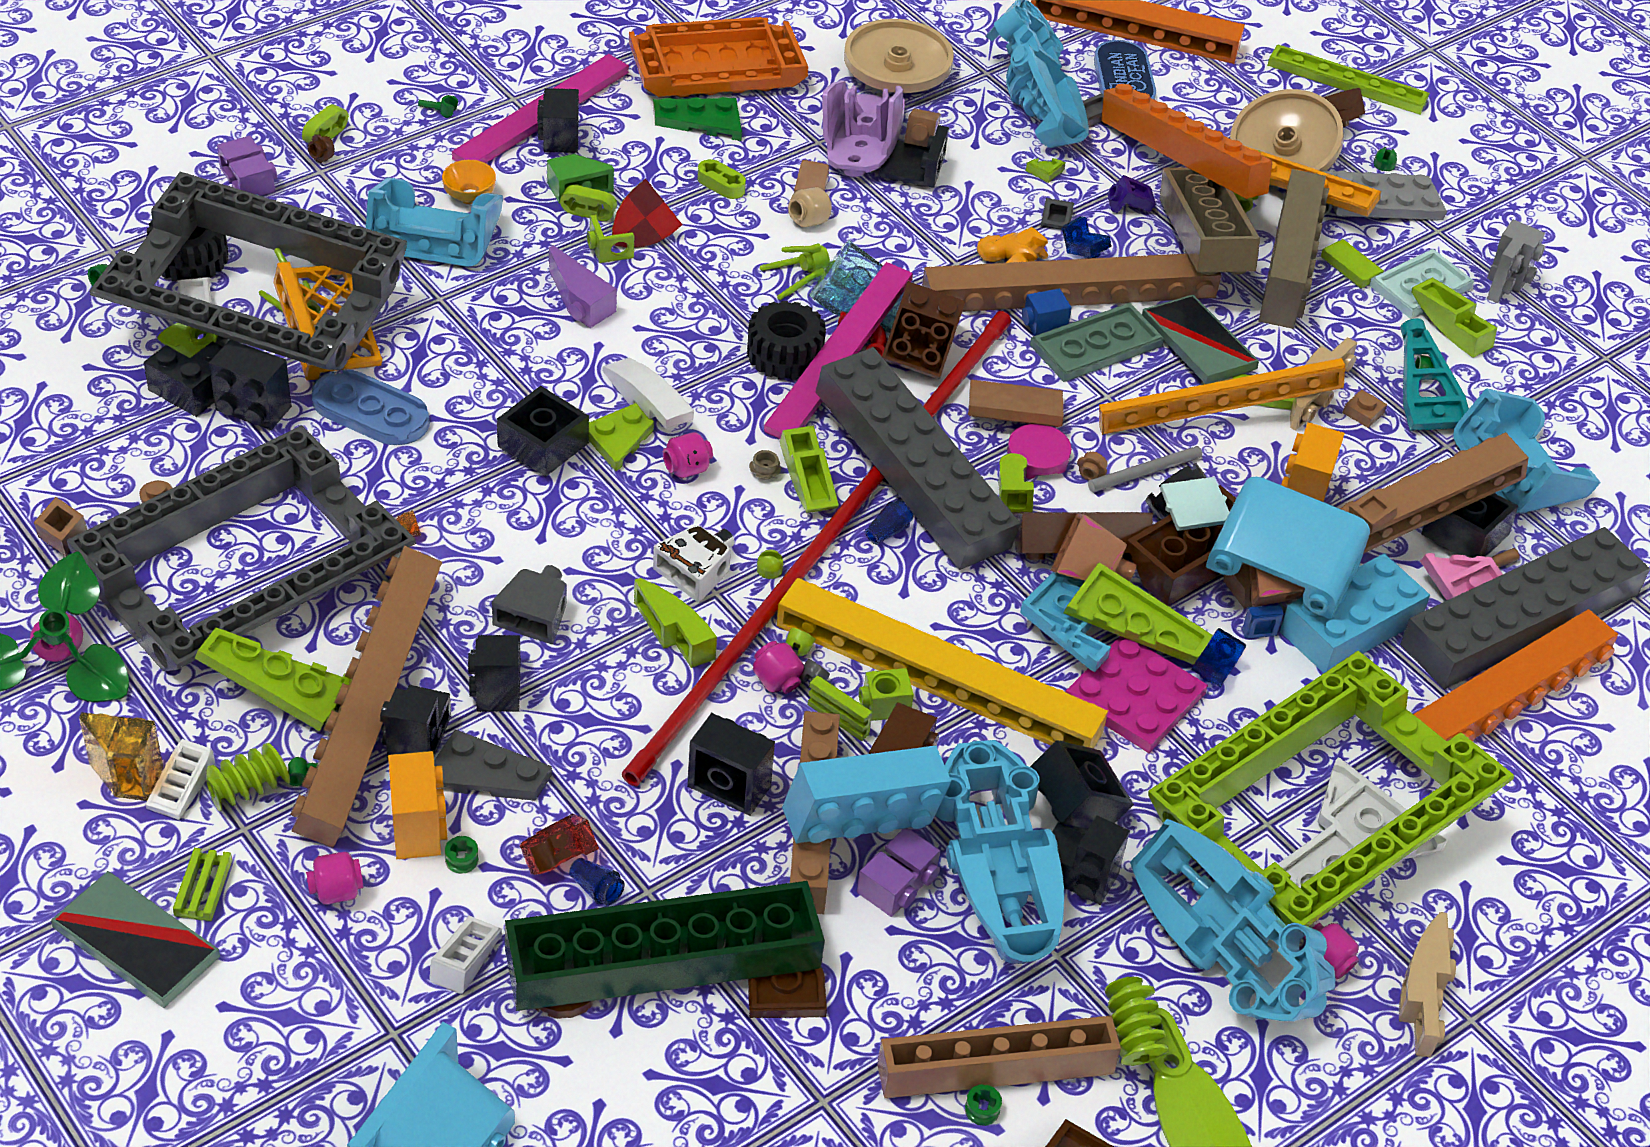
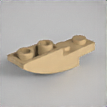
M1347 337L1332 351L1320 346L1305 365L1342 358L1345 363V371L1349 372L1357 359L1354 355L1357 342ZM1331 390L1295 397L1290 413V427L1296 431L1305 422L1310 423L1321 407L1326 408L1334 397V392Z
M1439 912L1422 934L1406 970L1401 987L1399 1021L1414 1023L1416 1056L1431 1058L1437 1043L1442 1044L1445 1036V1022L1439 1020V1011L1442 1008L1443 993L1448 981L1453 982L1456 974L1455 959H1450V951L1454 943V930L1448 928V914L1445 912Z

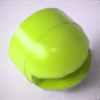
M773 549L762 552L757 559L758 574L766 579L779 577L783 572L784 565L782 555Z
M791 628L785 643L789 644L792 649L794 647L798 648V656H804L809 653L816 639L802 630Z

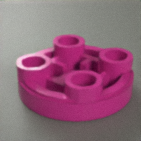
M1027 424L1017 428L1010 435L1007 447L1008 454H1020L1027 459L1028 479L1035 478L1037 475L1064 473L1067 470L1072 450L1071 443L1063 432L1052 426Z

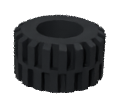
M152 220L149 223V228H147V236L153 229ZM197 226L161 276L171 278L175 282H178L177 280L211 278L215 276L216 272L222 271L224 264L228 262L229 254L226 235Z
M771 302L768 306L763 305L759 307L758 312H754L751 315V320H749L747 342L749 362L751 365H756L755 369L757 371L765 372V376L771 378L775 376L779 380H785V378H790L791 380L798 379L825 344V321L821 319V315L817 311H812L810 306H802L799 302Z

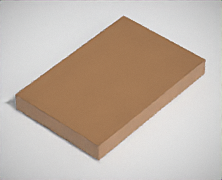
M971 380L968 415L1060 427L1063 424L1064 417L1063 390Z

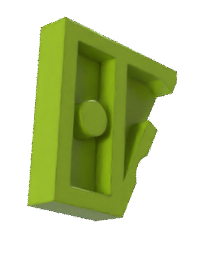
M634 403L589 422V442L608 464L617 471L623 466V459L629 453L633 454L639 448L640 442L647 439L654 431V421L645 415L637 403Z

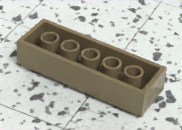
M1187 167L1163 168L1159 200L1196 271L1205 275H1214L1217 272H1230L1240 275L1249 271H1256L1260 237L1234 192Z
M1295 169L1291 170L1278 222L1258 322L1294 329L1296 318H1303L1306 301L1304 300L1309 296L1313 278L1310 277H1312L1316 260L1314 259L1319 247L1322 221L1329 188H1324L1326 179L1324 175Z

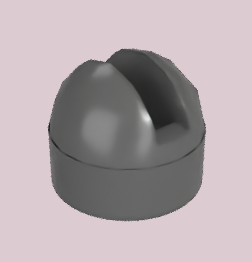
M808 659L800 676L801 683L805 684L809 679L812 681L817 675L827 681L830 673L816 662Z

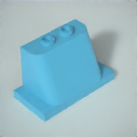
M442 1022L353 1136L347 1147H503L506 1135L515 1124V1111L459 1064L457 1030Z

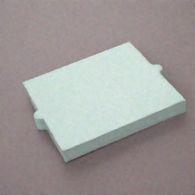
M1215 477L1161 484L1160 490L1166 502L1165 510L1170 512L1177 531L1225 523L1229 515V510L1225 503L1227 497L1222 495Z

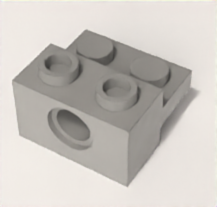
M1514 219L1510 222L1502 233L1487 277L1488 280L1493 281L1487 296L1488 300L1498 303L1504 293L1509 295L1512 290L1520 292L1525 283L1531 284L1538 269L1534 267V263L1540 260L1546 247L1542 244L1545 232Z

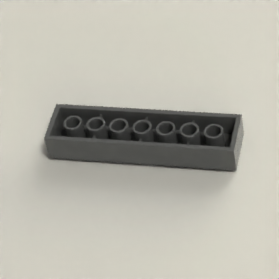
M874 347L822 366L815 391L816 394L959 570L1012 548L1021 523Z
M1603 527L1409 618L1400 645L1445 690L1496 665L1587 609L1598 615L1639 595L1650 567L1606 527Z

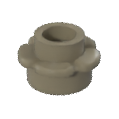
M761 450L755 453L753 461L749 464L750 471L763 480L776 477L781 471L777 454L769 450Z

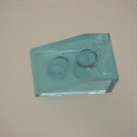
M848 240L831 259L809 296L833 314L840 316L841 311L848 313L883 265ZM903 294L880 323L886 332H891Z

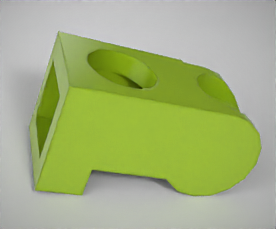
M1015 453L1006 454L1000 458L999 498L1011 512H1033L1034 484L1033 482H1026L1028 462L1024 456Z

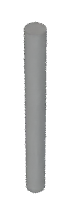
M1195 446L1089 480L1088 487L1091 492H1096L1202 457V450L1199 446Z

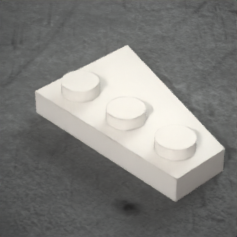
M1335 822L1278 864L1291 875L1290 880L1301 888V884L1360 843ZM1316 920L1314 923H1312V924L1309 925L1308 927H1310V928L1314 927V926L1316 925V923H1317L1318 920Z

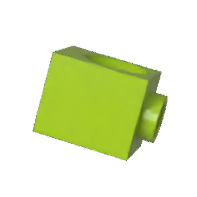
M907 668L865 672L864 686L859 687V702L872 711L871 721L888 719L897 702L912 707L914 693Z

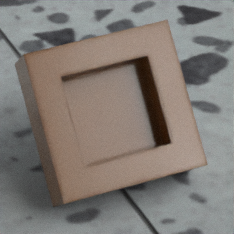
M1361 389L1345 404L1343 414L1369 428L1385 413L1387 404Z
M1373 488L1349 505V513L1364 519L1370 528V532L1373 533L1397 515V507Z

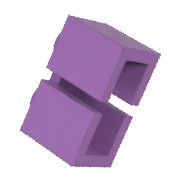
M251 136L217 144L220 169L229 183H232L233 188L258 194L259 196L275 192L274 179H277L276 168L273 162L267 161L262 146H257Z
M903 828L885 846L884 851L889 853L890 857L880 851L859 872L857 893L890 917L901 907L904 909L909 907L914 901L917 891L924 884L926 886L931 885L940 872V867H938L940 850L909 828Z

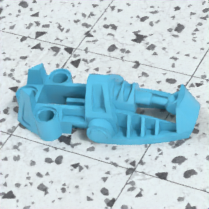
M1015 0L1004 15L994 22L993 28L985 36L993 41L1000 35L1008 42L1006 48L1009 55H1011V64L1006 74V86L1010 98L1017 105H1021L1027 115L1036 116L1038 120H1043L1035 130L1037 138L1043 145L1055 148L1081 142L1089 135L1088 120L1076 81L1060 70L1062 65L1059 56L1061 55L1060 52L1064 50L1063 44L1036 6L1028 0Z
M996 740L959 743L951 752L945 764L952 782L935 815L943 821H956L960 839L949 840V845L946 847L948 867L952 869L953 874L959 875L966 896L976 916L993 939L1001 960L1012 964H1025L1039 960L1050 954L1058 946L1064 914V883L1057 840L1051 829L1033 830L1029 818V811L1036 804L1039 775L1037 771L1026 766L1018 756ZM992 789L994 801H989L986 806L979 808L984 827L981 828L975 803H970L969 800L970 791ZM996 804H1002V805H1003V809H1004V813H1005V816H1006V820H1007L1008 825L1005 824L1004 817H1003V813H1002V810H1001V806H1000V805H996ZM1031 894L1042 923L1023 926L1021 922L1023 917L1021 908L1027 903L1028 895ZM1002 913L1004 914L1005 920L1011 923L1012 927L1005 928Z
M1166 819L1160 829L1132 859L1130 864L1147 903L1167 933L1185 952V956L1200 969L1210 970L1217 961L1228 972L1226 975L1227 979L1233 984L1229 993L1230 1006L1239 1014L1260 1020L1271 1019L1294 1022L1314 1018L1323 1013L1327 1004V991L1335 990L1334 966L1324 959L1327 949L1324 935L1316 929L1299 923L1285 925L1275 914L1274 908L1268 903L1276 892L1273 889V884L1259 872L1247 869L1227 850L1205 835L1185 825ZM1190 855L1215 880L1214 882L1206 875L1201 877L1189 865ZM1170 871L1176 875L1182 872L1194 883L1193 889L1201 896L1200 899L1192 907L1160 876H1167ZM1304 936H1306V944L1304 948L1300 951V941ZM1269 939L1279 946L1277 950L1294 967L1275 989L1245 958L1248 956L1257 967H1261L1265 962L1269 963L1273 958L1271 954L1274 952L1267 944ZM1305 990L1306 999L1304 1003L1300 1005L1299 997L1301 993ZM1256 993V1002L1251 1007L1250 999Z

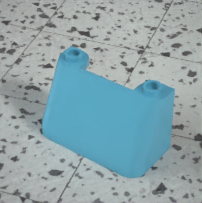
M387 177L368 191L366 228L406 240L407 248L404 257L461 266H474L485 256L502 211L503 195L483 193L473 201L471 213H463L415 205V190L408 181Z
M1486 388L1456 424L1453 436L1456 445L1462 451L1477 446L1490 437L1494 438L1506 432L1529 457L1526 478L1495 493L1518 505L1516 513L1520 514L1587 498L1592 494L1601 482L1590 469L1577 467L1570 472L1561 471L1535 437L1541 431L1545 422V414L1537 402L1532 398Z
M1250 477L1244 483L1209 554L1206 568L1223 575H1234L1238 573L1243 563L1305 588L1303 601L1306 607L1316 614L1332 619L1359 568L1370 535V528L1365 520L1359 516L1265 478Z

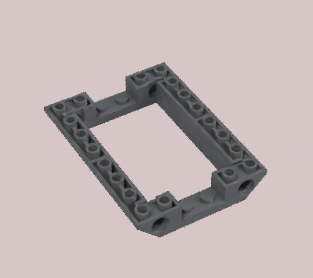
M180 171L151 209L153 229L137 251L133 254L120 250L89 292L94 297L319 368L342 370L395 289L407 248V241ZM198 226L272 250L279 248L282 253L352 274L353 291L336 316L323 314L316 325V332L310 339V334L167 290L154 284Z
M302 425L67 540L70 551L72 553L79 551L95 574L100 587L99 599L162 671L178 670L197 660L195 656L198 649L215 628L242 636L392 557V555L398 554L402 551L404 545L411 547L416 544V539L377 500L365 506L341 482L339 462ZM293 486H296L351 542L337 551L190 626V633L182 625V619L171 607L161 611L137 585L134 566Z

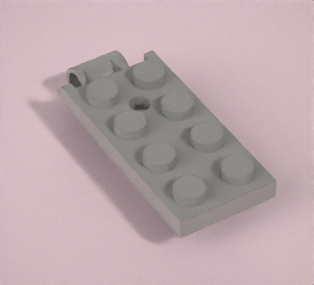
M1322 171L1381 191V198L1368 217L1444 220L1447 213L1430 176L1422 174L1402 175L1397 173ZM1327 203L1325 205L1324 216L1333 207L1336 216L1366 217Z

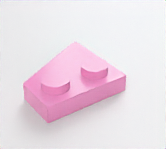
M1428 553L1420 560L1446 601L1503 575L1492 557L1476 556L1475 558H1469L1465 555L1453 554L1450 558L1435 557V553Z

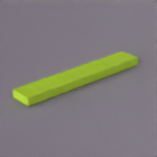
M1279 44L1276 45L1267 66L1344 91L1360 88L1363 97L1421 115L1430 94L1414 87Z

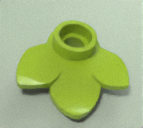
M175 323L163 330L157 339L164 345L191 358L210 342H216L218 335ZM206 334L205 337L197 339L199 335Z

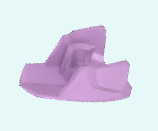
M841 80L831 83L823 91V137L827 143L828 164L836 170L843 169L844 174L847 176L858 177L865 174V172L868 173L880 168L885 163L897 144L903 123L905 99H903L902 86H896L895 94L892 97L888 95V89L885 88L883 89V96L857 95L856 86L852 85L847 90L846 82Z

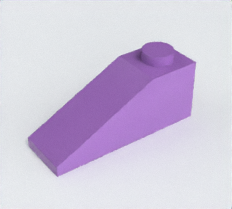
M554 245L549 247V272L568 313L575 320L582 322L589 328L614 314L617 308V289Z

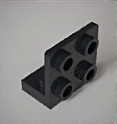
M938 125L935 136H929L927 147L908 144L898 140L891 155L881 166L879 176L893 181H902L921 187L934 188L946 155L949 127Z

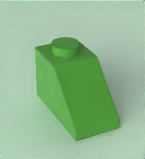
M576 154L548 159L547 184L559 204L565 189L570 185H579L609 193L614 191V168L610 164Z

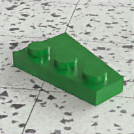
M694 97L691 99H653L655 126L682 131H690L693 128L707 131L706 135L717 137L718 133L732 135V140L742 141V129L736 98Z

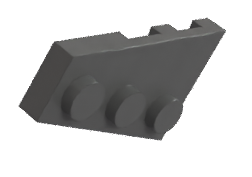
M456 729L434 760V766L442 765L444 787L454 788V793L467 794L468 790L487 791L493 797L536 801L552 776V766Z

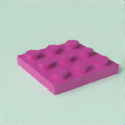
M1120 636L1110 646L1109 657L1095 672L1088 668L1065 692L1108 710L1105 726L1150 753L1206 694L1208 684L1146 646Z

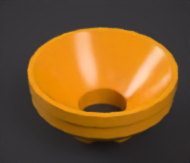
M461 160L445 168L442 174V182L445 191L451 197L462 201L464 204H472L477 196L493 192L496 174L494 169L484 162ZM468 189L475 190V192H463V191H464V190H468Z

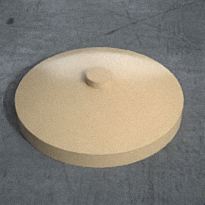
M881 19L863 24L850 33L844 49V61L853 76L873 88L879 90L885 88L888 89V92L894 93L896 86H902L903 93L921 92L936 87L950 75L954 58L951 44L940 32L925 24L905 19Z
M1284 89L1264 94L1245 106L1233 123L1230 139L1240 141L1244 146L1319 171H1327L1341 153L1344 143V132L1339 112L1327 99L1306 90Z

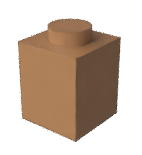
M914 108L908 117L904 143L927 147L929 136H935L941 114Z
M57 497L52 500L34 521L38 538L65 556L70 552L67 540L87 530L84 515Z

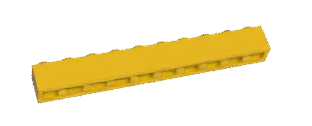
M797 578L778 603L777 627L786 631H790L791 628L802 630L816 639L814 643L878 671L907 668L911 685L1050 746L1056 740L1094 749L1103 734L1108 710L1007 668L1000 663L972 653L967 649L944 641L937 636L916 629L907 623L900 622L876 610L853 602L846 597L825 590L816 584Z

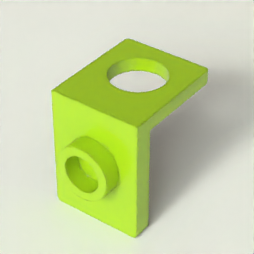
M590 215V231H587V242L589 249H594L599 263L634 258L633 232L604 236L596 215ZM615 243H627V248L620 253L611 251Z

